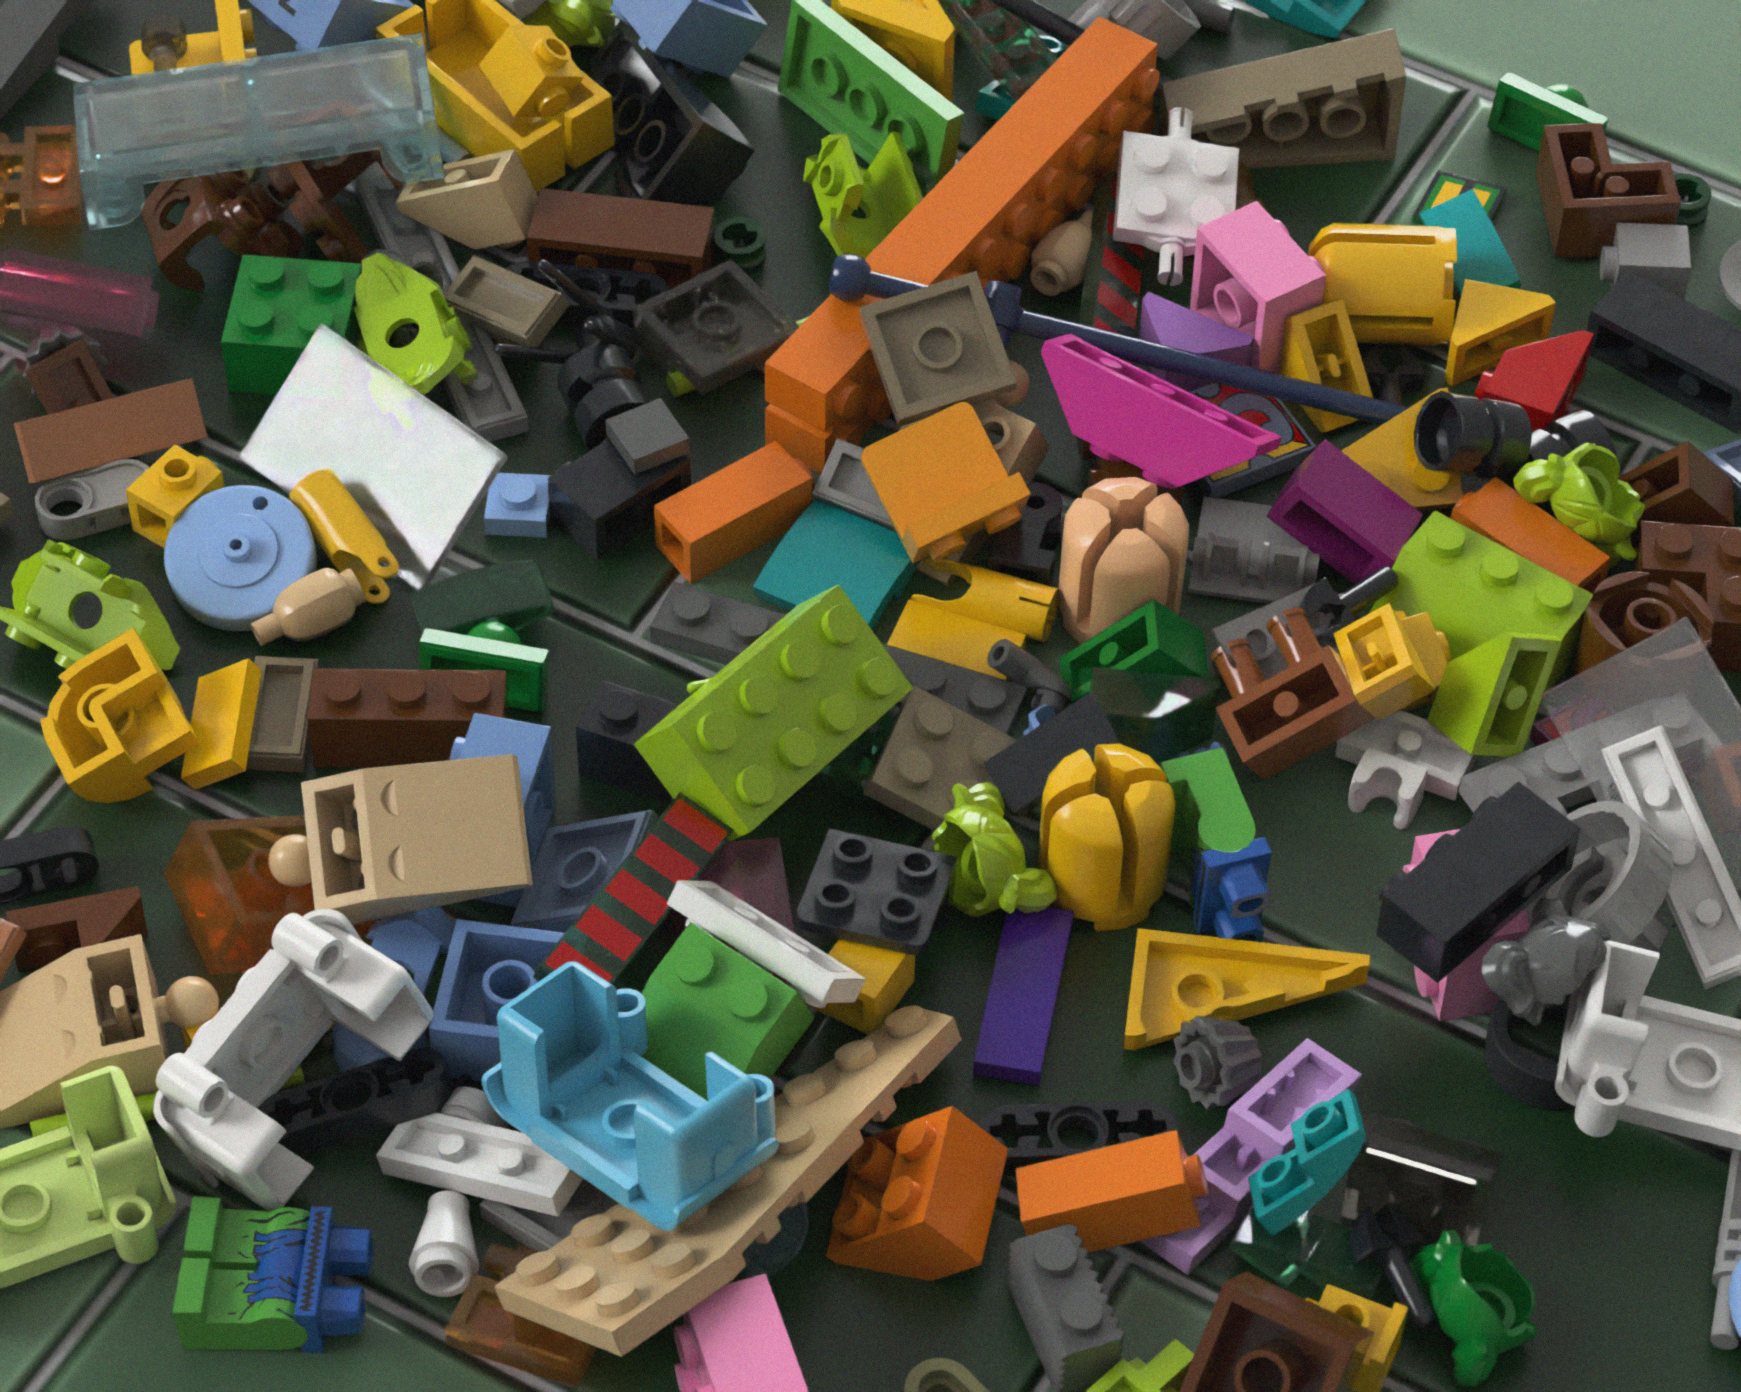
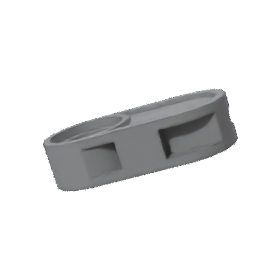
M121 459L45 482L38 489L35 496L39 527L47 536L66 541L131 523L126 489L149 466L139 460ZM62 501H75L82 505L76 513L68 516H58L50 512L54 505Z

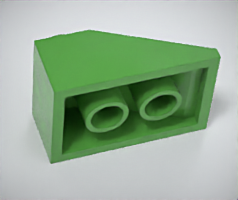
M690 922L652 973L642 992L646 1003L648 1049L641 1057L708 1101L706 1053L714 1052L745 1074H760L771 1079L815 1017L796 990Z

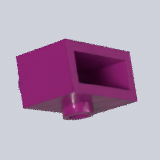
M1325 439L1294 470L1266 517L1301 544L1308 546L1310 551L1320 554L1319 558L1353 584H1357L1380 568L1391 567L1395 563L1402 547L1409 540L1423 514Z

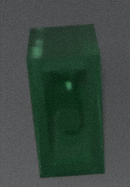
M1093 667L1089 693L1091 691L1094 692L1128 747L1149 755L1160 765L1161 762L1168 761L1180 753L1186 752L1212 738L1221 685L1220 679Z

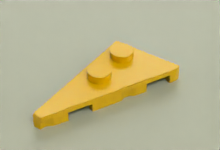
M1138 928L1124 1050L1134 1051L1172 1040L1180 1035L1181 1023L1183 1021L1192 1022L1196 1016L1238 1021L1366 984L1370 955Z

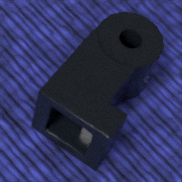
M1027 483L1026 486L1031 495L1024 510L1020 511L1022 518L1011 526L997 532L989 554L988 569L1053 587L1055 551L1053 550L1060 542L1062 498L1059 492L1051 486L1043 483Z

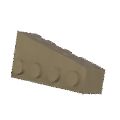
M1395 28L1164 82L1161 88L1158 124L1160 135L1162 137L1168 136L1169 111L1173 108L1181 107V119L1185 108L1193 112L1192 140L1239 148L1238 169L1395 160L1406 83V72Z

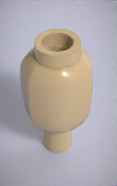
M1085 211L1078 221L1059 224L1040 240L1031 255L1033 270L1030 274L1031 282L1038 291L1049 296L1057 295L1060 292L1065 293L1082 283L1087 277L1098 257L1096 234L1103 226V221L1097 213Z
M323 568L285 588L275 600L273 613L250 623L261 646L283 635L294 641H309L324 636L350 622L354 616L356 606L366 602V597L358 579L350 568L340 573L335 569Z

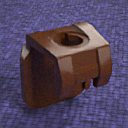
M340 103L278 134L274 139V143L279 157L273 160L276 166L267 173L287 201L296 196L297 199L290 203L288 207L308 234L313 233L315 237L324 232L325 235L316 242L329 261L360 263L369 252L333 197L374 162L379 164L387 178L398 190L403 186L402 169L358 110ZM335 137L347 140V149L340 158L328 162L320 161L315 165L311 163L318 157L321 145L327 140Z
M190 155L183 156L169 169L140 208L159 268L168 281L181 288L197 291L206 288L201 273L187 264L184 252L210 233L217 236L229 250L241 257L242 255L298 259L299 250L304 246L298 232L283 220L285 217L284 210L288 208L289 203L275 184L268 180L261 184H249L248 175L243 167L235 159L227 155L220 160L214 158L204 162ZM181 202H191L185 209L184 216L178 225L166 219L170 210L175 205Z

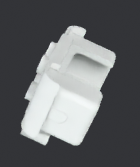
M318 909L304 916L290 913L283 917L272 934L271 943L274 949H269L255 967L250 968L243 974L233 995L212 1020L207 1021L198 1029L187 1051L184 1054L175 1053L167 1058L160 1067L156 1077V1085L159 1090L154 1100L155 1118L211 1187L216 1188L219 1182L214 1177L215 1175L267 1211L283 1208L313 1171L314 1166L278 1143L286 1133V1130L275 1120L258 1110V1107L267 1098L280 1090L333 1024L330 1018L398 1061L402 1060L433 1019L432 1008L406 969L364 943L348 918L332 909Z
M1610 940L1604 941L1607 948L1605 960L1590 972L1582 983L1578 984L1577 990L1574 993L1569 994L1555 1081L1557 1094L1565 1102L1576 1107L1574 1118L1578 1128L1587 1135L1603 1137L1612 1132L1617 1120L1741 1151V1020L1643 995L1659 960V953Z

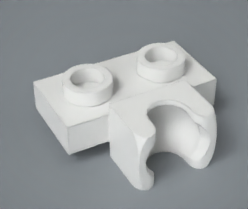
M1398 710L1380 721L1376 718L1338 739L1335 757L1358 765L1353 774L1348 793V806L1350 810L1360 813L1366 808L1370 800L1376 797L1388 798L1397 806V812L1393 821L1394 826L1397 829L1403 830L1408 828L1423 800L1424 790L1456 801L1459 795L1461 777L1470 773L1478 755H1470L1426 719Z

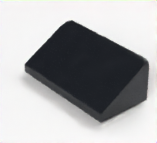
M1091 691L985 761L984 765L994 784L998 787L1002 799L1011 814L1020 818L1042 803V794L1049 774L1066 756L1084 749L1094 764L1096 745L1122 744L1127 747L1128 745L1094 692Z

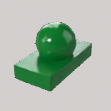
M1508 72L1499 80L1487 128L1539 152L1544 125L1602 123L1605 134L1609 118L1588 109L1582 93L1570 85L1559 83L1544 89Z
M482 622L471 629L467 635L425 628L419 641V670H505L509 707L543 712L548 701L549 650L522 645L520 637L513 629L500 622Z

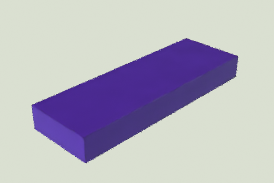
M1047 907L1039 912L1032 913L1021 912L1016 908L1012 913L1006 912L974 1057L973 1075L1040 1086L1073 927L1074 911Z

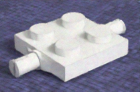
M1181 107L1173 108L1169 111L1168 136L1162 137L1129 131L1123 132L1119 147L1113 241L1143 245L1160 253L1157 280L1159 283L1166 285L1170 274L1169 286L1178 285L1183 281V256L1195 255L1197 227L1235 211L1239 148L1192 140L1193 112L1185 108L1181 119Z

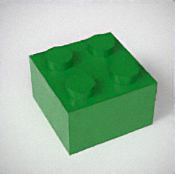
M242 255L221 339L228 391L347 400L359 348L357 340L361 339L362 335L354 311V307L357 306L355 286L356 280L362 273L361 264Z

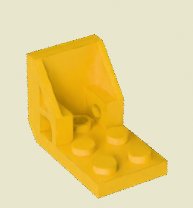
M831 0L832 10L952 103L955 28L937 0Z

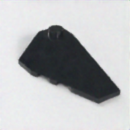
M620 20L590 61L594 81L612 95L614 146L609 149L617 153L619 168L613 172L616 188L624 198L695 205L721 197L733 180L743 173L748 160L755 152L754 148L735 124L672 61L659 57L647 47L643 50L638 44L641 38L632 26Z

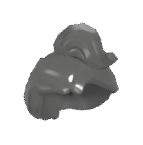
M1540 898L1532 910L1533 921L1530 924V929L1517 942L1502 941L1494 944L1484 955L1482 961V977L1487 987L1508 1004V1009H1511L1516 1017L1525 1018L1534 1026L1541 1023L1543 1010L1548 1009L1554 1004L1561 1005L1565 1001V996L1574 993L1577 990L1578 984L1584 981L1590 972L1602 964L1607 953L1604 941L1610 940L1611 937L1610 931L1604 924L1569 916L1566 908L1562 906L1561 901L1558 899Z

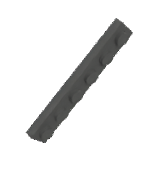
M673 582L650 625V637L652 643L727 665L782 619L785 614ZM882 644L912 686L915 685L1001 732L1012 736L1027 703L1028 687ZM905 696L886 713L897 716Z

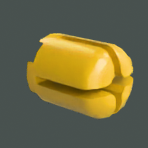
M1332 223L1319 231L1309 245L1308 256L1314 257L1321 264L1326 275L1322 304L1344 298L1357 343L1437 346L1438 344H1448V341H1451L1456 300H1453V263H1457L1455 228Z
M1098 744L1095 747L1093 764L1088 753L1084 749H1080L1066 756L1048 776L1042 794L1037 869L1047 870L1058 890L1057 899L1049 906L1074 911L1075 918L1094 922V930L1097 931L1125 929L1147 919L1150 915V907L1162 896L1164 887L1167 886L1176 802L1173 789L1167 783L1166 774L1149 755L1122 744Z

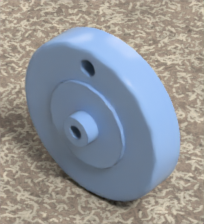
M236 485L220 488L205 494L187 507L173 524L168 534L164 549V566L177 601L192 617L205 625L221 630L249 631L252 630L250 623L273 613L275 600L285 588L316 571L317 549L305 516L293 502L267 488L252 485Z

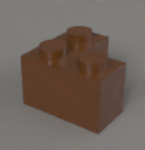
M1602 123L1544 125L1535 176L1555 258L1601 256L1602 247L1612 246L1617 222L1676 225L1681 202L1670 161L1612 164Z
M1641 521L1635 547L1637 556L1632 561L1631 572L1651 573L1649 582L1659 583L1668 587L1670 586L1671 579H1674L1696 591L1708 604L1714 616L1712 642L1703 670L1741 672V528Z

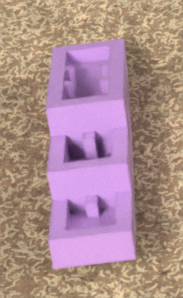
M1310 1039L1304 1040L1228 1109L1224 1127L1193 1154L1200 1156L1208 1186V1195L1197 1198L1201 1226L1141 1240L1140 1242L1188 1275L1254 1209L1248 1177L1259 1171L1268 1160L1279 1155H1285L1296 1148L1290 1124L1301 1118L1313 1105L1328 1101L1348 1088L1353 1092L1360 1083L1362 1074Z

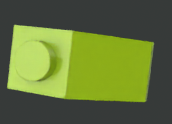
M1503 632L1451 660L1446 665L1427 721L1470 755L1511 757L1523 752L1562 640L1555 635Z

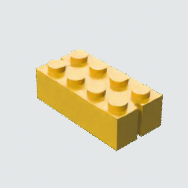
M425 0L430 49L428 52L424 13L418 5L412 6L376 27L380 78L473 154L474 157L515 149L536 193L541 188H545L565 176V164H568L575 170L614 146L612 95L583 71L581 73L584 75V78L570 95L568 105L561 112L554 115V117H514L479 67V64L509 25H525L497 1Z

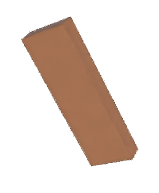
M193 378L14 423L29 483H36L104 465L115 460L127 459L169 448L174 444L181 445L208 437Z

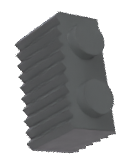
M1071 1224L1016 1239L1009 1245L1011 1248L1009 1252L1011 1258L1008 1260L1010 1263L1008 1267L1010 1273L1007 1275L1009 1278L1007 1284L1054 1392L1087 1391L1122 1359L1125 1331L1118 1329L1119 1319L1113 1317L1114 1308L1108 1306L1109 1296L1103 1294L1104 1285L1098 1283L1099 1273L1093 1271V1261L1087 1259L1088 1250L1082 1248L1083 1239L1077 1236L1078 1227Z

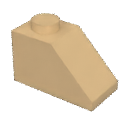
M511 149L415 170L405 184L395 204L400 213L476 250L498 245L500 248H509L524 241L528 235L538 196L516 150Z

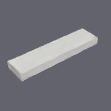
M1663 725L1601 749L1603 759L1622 802L1631 807L1671 848L1674 868L1665 900L1704 989L1706 990L1740 976L1741 900Z

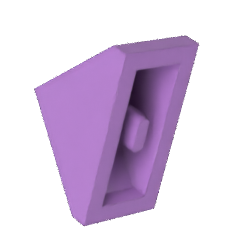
M1148 292L1143 298L1139 339L1251 367L1254 337ZM1150 367L1154 376L1187 392L1213 383Z

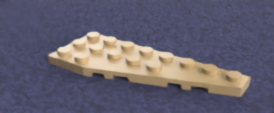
M907 1006L892 1012L885 1019V1025L864 1039L855 1040L841 1046L835 1052L834 1059L813 1073L804 1074L792 1079L784 1086L783 1093L774 1098L776 1127L774 1138L779 1141V1148L773 1156L671 1231L657 1228L631 1209L628 1210L620 1203H617L602 1214L581 1220L572 1228L571 1235L547 1251L537 1252L524 1258L517 1265L516 1272L494 1286L503 1309L622 1357L732 1281L746 1266L742 1255L744 1250L755 1239L757 1243H768L782 1229L777 1216L786 1207L796 1206L799 1202H807L864 1143L860 1133L861 1128L871 1118L874 1122H884L897 1108L893 1095L900 1088L910 1087L912 1083H921L962 1040L954 1017L923 1009L920 1006Z

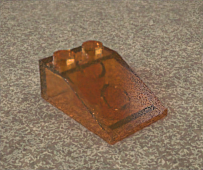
M305 815L191 821L163 874L210 975L243 973L255 967L269 949H274L271 943L272 934L283 917L290 913L304 916L315 910L312 882L297 888L285 886L273 877L268 864L271 848L279 839L291 834L307 837ZM377 920L352 926L358 935L362 937L368 934L370 928Z

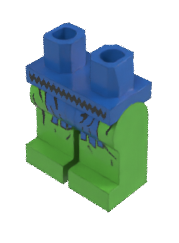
M1224 748L1161 762L1160 768L1167 776V783L1173 789L1176 802L1171 853L1178 852L1190 880L1188 897L1190 905L1194 909L1193 922L1198 934L1205 935L1216 932L1220 938L1263 942L1264 929L1260 921L1262 911L1269 906L1270 891L1267 887L1272 852L1265 837L1254 839L1256 834L1255 823Z
M193 1196L183 1249L185 1258H182L172 1312L182 1350H288L301 1346L302 1352L324 1353L326 1335L363 1333L366 1314L364 1288L334 1286L335 1274L370 1275L374 1258V1242L371 1229L336 1226L332 1207L311 1206L310 1212L293 1207L277 1208L271 1211L225 1209L222 1206L221 1198Z

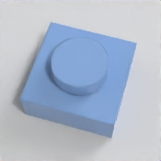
M491 472L484 516L485 535L547 538L550 517L548 477L551 475Z

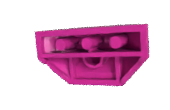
M1073 334L1044 341L1041 355L1072 434L1091 443L1090 450L1101 458L1113 462H1124L1125 460L1143 469V477L1151 483L1164 488L1175 489L1278 449L1281 436L1256 426L1111 355Z

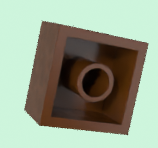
M1244 1272L1224 1282L1179 1392H1351L1375 1332L1251 1273Z

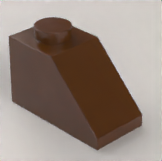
M1689 441L1618 477V480L1627 482L1639 494V502L1645 505V509L1636 524L1637 528L1630 536L1633 548L1636 547L1641 521L1723 527L1734 526L1732 479Z

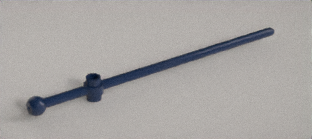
M844 254L835 258L828 290L835 298L845 302H855L862 299L865 294L888 299L929 285L871 271V266L864 258L856 254ZM987 281L984 293L1005 350L1009 348L1012 334L1020 333L1043 340L1073 334L1122 360L1383 425L1409 408L1024 310L1023 307L1019 306L1022 294L1021 288L999 281Z

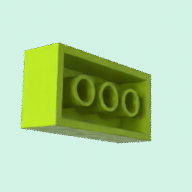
M838 584L798 604L636 741L634 746L675 802L680 798L728 832L718 844L720 846L753 831L908 694L913 687Z

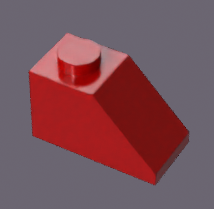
M1580 330L1505 350L1494 373L1487 370L1483 372L1474 397L1479 398L1480 401L1482 398L1520 404L1528 414L1531 431L1543 430L1547 423L1567 413L1586 375L1594 333Z

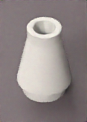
M440 1191L430 1197L426 1217L409 1259V1268L415 1276L418 1287L434 1296L449 1297L464 1292L479 1270V1261L469 1218L470 1204L468 1199L459 1192Z

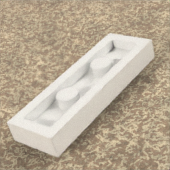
M677 880L667 901V905L688 917L685 923L686 927L690 922L717 940H724L738 949L740 955L771 975L774 972L791 983L789 987L796 990L806 1004L825 1008L827 1003H855L866 981L865 977L712 881Z
M437 1112L396 1125L376 1154L383 1174L559 1217L584 1179L534 1144L532 1139L522 1132Z

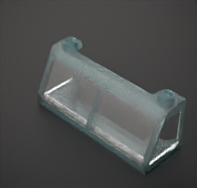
M422 33L74 83L73 93L79 174L90 230L122 226L136 219L144 206L145 193L143 184L380 149L385 169L394 178L403 182L412 183L445 178Z

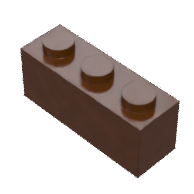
M541 188L527 235L528 261L539 262L540 260H546L553 264L653 273L662 277L667 282L671 296L704 299L714 258L715 208Z
M312 669L307 720L314 767L374 768L450 760L452 746L456 737H466L474 713L510 719L506 671Z

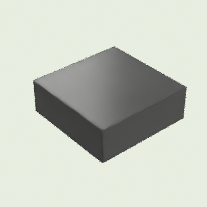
M661 398L606 419V434L634 475L690 453L689 437Z

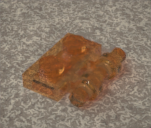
M83 125L25 127L24 143H10L9 137L0 132V229L4 224V216L9 213L10 209H19L22 226L81 224L86 150ZM13 172H22L21 180H7V178Z
M492 1243L486 1253L483 1268L484 1270L502 1275L501 1282L516 1272L517 1265L524 1258L541 1251L523 1245L513 1250ZM474 1273L445 1329L446 1344L577 1389L597 1347L504 1310L494 1287L499 1281Z

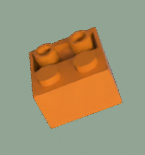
M954 1106L864 1138V1143L848 1159V1172L839 1205L833 1215V1229L826 1257L838 1264L926 1281H934L981 1265L1008 1148Z

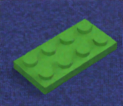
M792 0L778 91L831 134L840 133L848 135L852 150L870 165L892 131L899 132L908 158L912 161L913 172L924 198L955 165L965 113L821 0Z

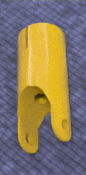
M322 469L309 474L292 489L288 499L303 513L314 539L339 572L350 568L363 589L366 601L371 604L384 603L390 595V589L383 578H391L396 575L398 571L396 558L387 548L386 541L332 470ZM379 561H384V562H386L389 566H388V567H382V566L379 565L378 562H379ZM377 590L379 594L373 595L369 591Z
M931 556L924 558V562L928 566L939 571L957 575L965 579L971 586L965 595L958 599L945 601L914 594L910 600L1025 633L1027 638L1042 643L1047 641L1058 610V588L943 558L933 561Z

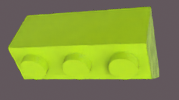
M1435 510L1402 547L1392 567L1399 579L1398 587L1374 602L1369 613L1390 603L1394 611H1405L1407 617L1429 612L1435 630H1441L1448 641L1451 660L1503 632L1555 635L1562 640V644L1546 685L1544 697L1571 664L1584 616L1593 594Z

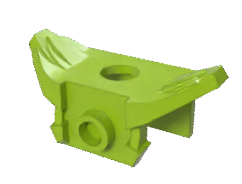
M892 131L868 169L858 166L848 135L840 133L829 134L821 139L822 148L819 155L815 154L806 158L803 181L812 185L823 218L819 228L827 237L838 256L856 254L865 259L923 199L913 172L912 161L908 158L899 132ZM859 206L865 212L867 218L859 219L851 214Z
M378 252L362 260V273L356 280L355 286L357 306L354 307L363 338L357 340L358 347L367 366L375 373L377 380L371 383V387L381 409L386 415L395 412L408 431L417 428L411 412L410 401L428 393L452 370L465 385L479 377L477 369L471 360H466L464 353L472 350V345L453 306L448 307L439 284L383 253ZM408 323L419 325L418 335L412 343L402 348L390 346V337L398 327Z
M49 539L41 551L21 561L11 581L13 588L12 600L15 610L0 606V620L9 624L5 631L8 637L37 650H40L42 643L58 651L54 662L66 669L77 660L132 628L135 629L161 670H171L181 649L174 639L169 624L157 603L141 582L128 578L122 579L113 574L107 575L111 568L108 563L63 542L56 543ZM94 593L102 603V615L95 626L89 629H82L74 620L73 609L76 601L82 595Z

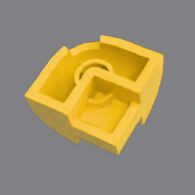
M134 628L77 660L58 677L62 681V685L49 704L47 717L40 719L44 739L68 786L86 801L113 803L130 800L151 791L153 787L146 775L200 744L184 714L185 710L176 693Z

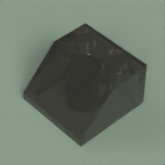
M1370 1113L1363 1122L1366 1140L1349 1167L1341 1216L1354 1220L1369 1206L1374 1214H1376L1388 1203L1401 1212L1417 1228L1426 1243H1437L1443 1231L1455 1230L1459 1234L1461 1241H1464L1465 1244L1479 1245L1497 1190L1504 1153L1487 1149L1484 1145L1474 1140L1454 1139L1422 1129L1405 1119H1389Z

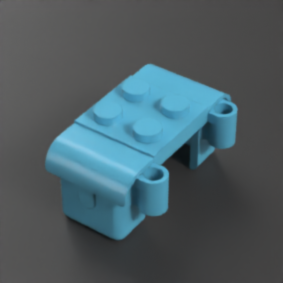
M570 961L505 1004L498 1011L497 1025L501 1062L487 1071L482 1077V1086L492 1107L506 1122L532 1139L534 1144L628 1210H633L657 1228L665 1231L675 1229L778 1151L779 1141L774 1138L776 1133L774 1085L769 1078L760 1074H745L714 1052H708L705 1054L708 1100L706 1101L641 1057L648 1049L646 1003L644 996L640 992L633 989L616 990L615 986L582 964Z

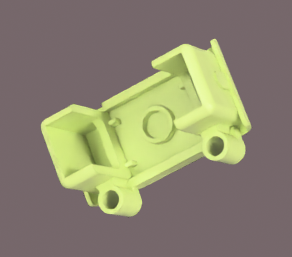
M107 1066L60 1083L70 1131L68 1126H64L0 1149V1289L110 1250L114 1246L120 1258L132 1264L144 1263L156 1254L159 1246L156 1230L172 1218L177 1208V1202L124 1072L120 1068Z

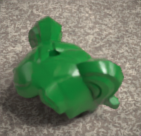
M1455 1230L1443 1231L1437 1243L1419 1249L1412 1264L1428 1296L1431 1298L1441 1328L1446 1336L1457 1343L1451 1353L1455 1362L1452 1372L1456 1383L1459 1386L1475 1388L1482 1380L1488 1378L1495 1366L1497 1355L1522 1343L1533 1341L1537 1336V1326L1529 1321L1536 1305L1534 1289L1530 1281L1517 1270L1515 1263L1508 1259L1503 1251L1494 1250L1492 1244L1467 1245L1464 1241H1461L1459 1234Z

